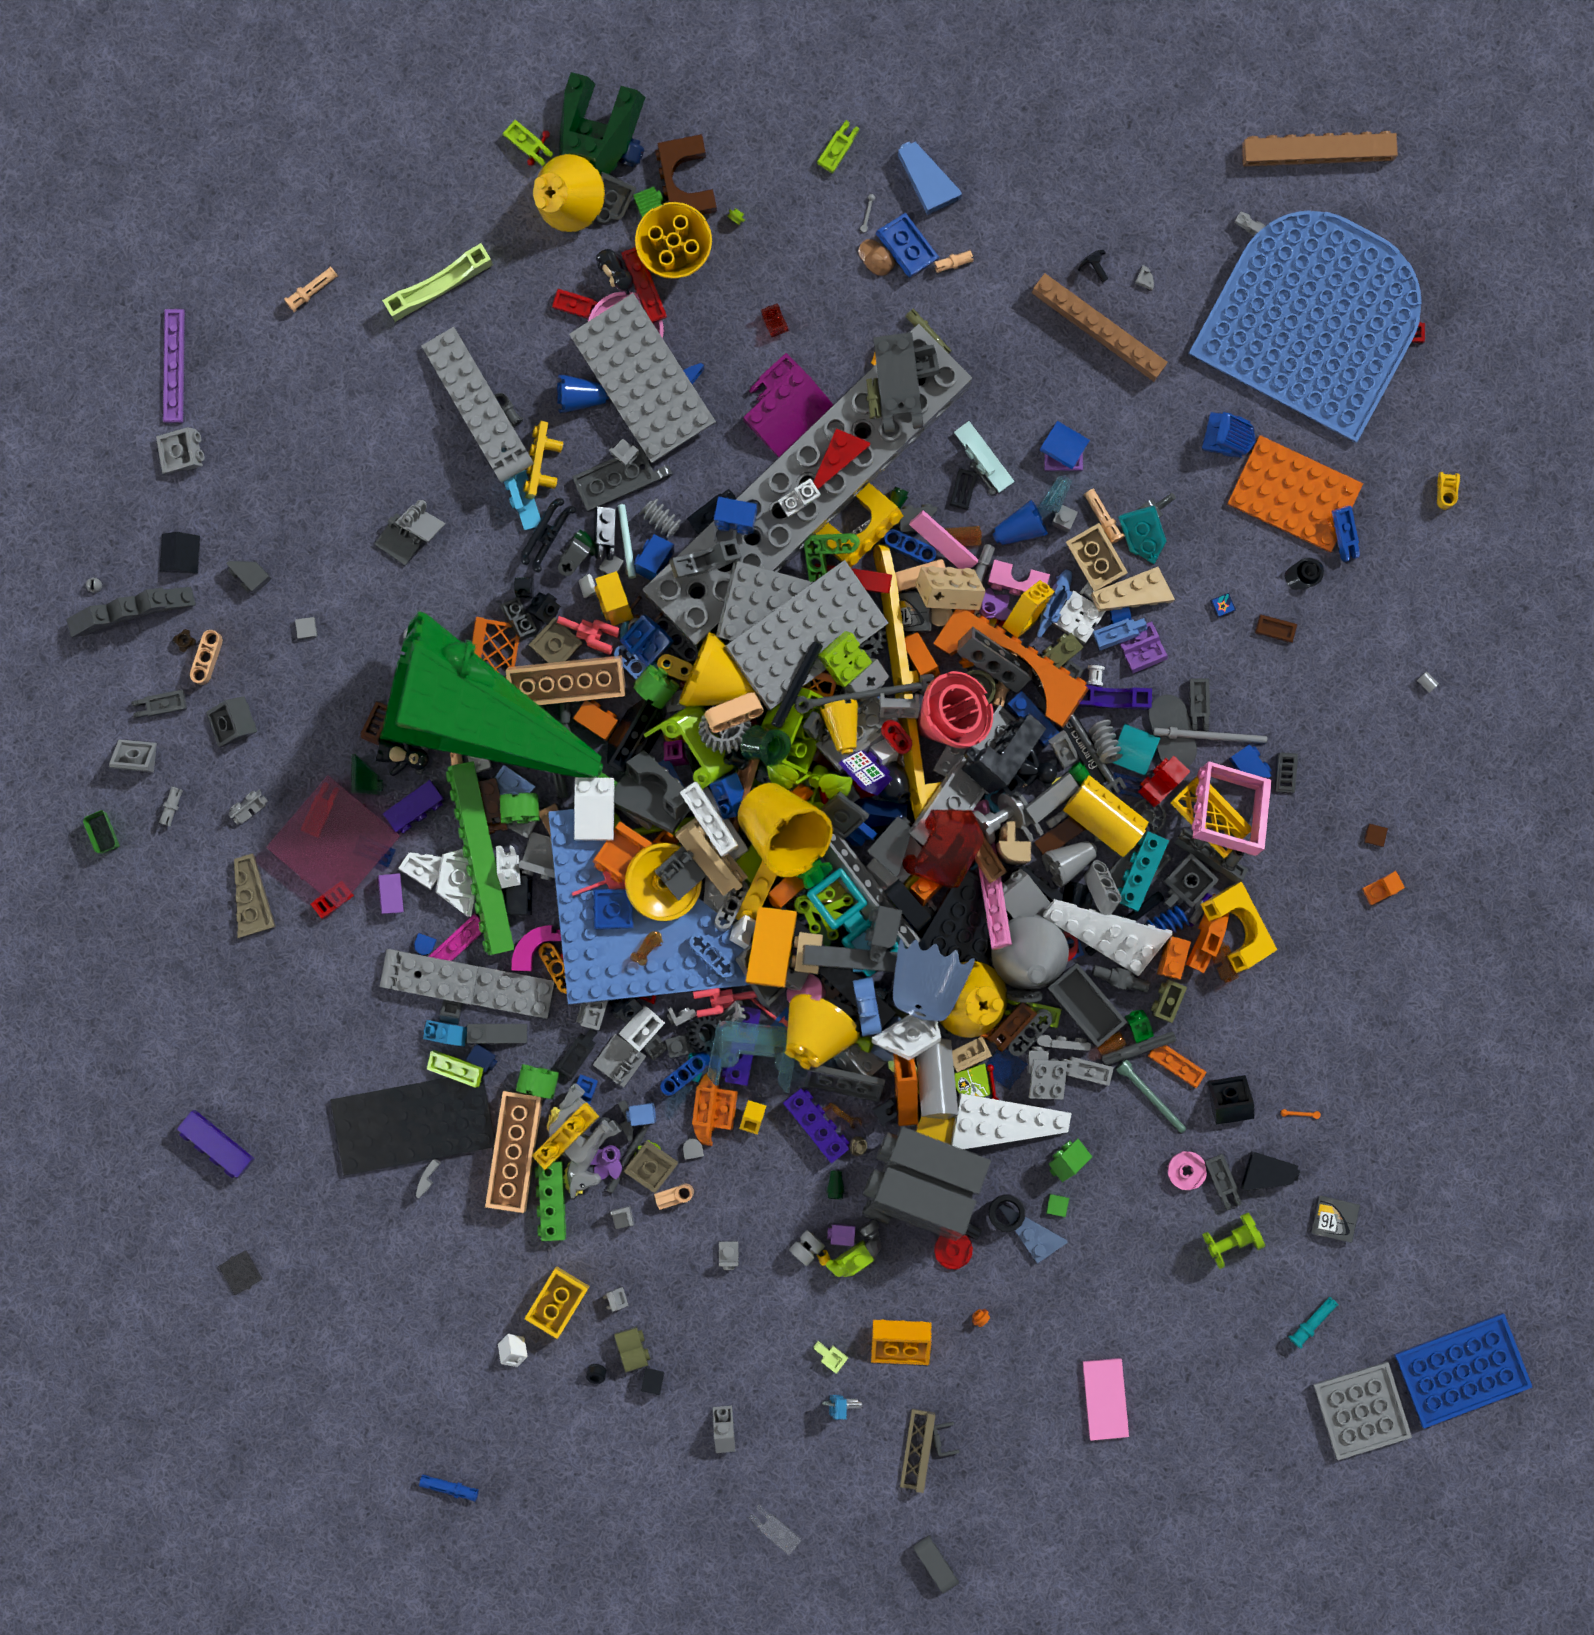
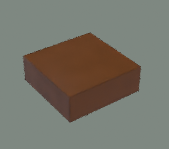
M1368 824L1364 843L1384 847L1388 828Z

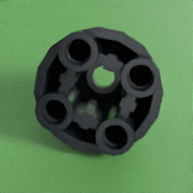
M893 761L886 766L890 770L889 775L893 780L878 796L887 801H897L899 804H903L911 796L909 780L905 769L897 761Z

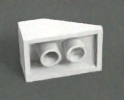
M575 778V840L614 841V778Z

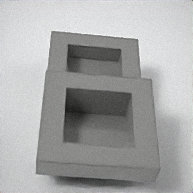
M436 1158L428 1165L419 1181L416 1191L418 1199L434 1184L429 1179V1176L441 1164Z

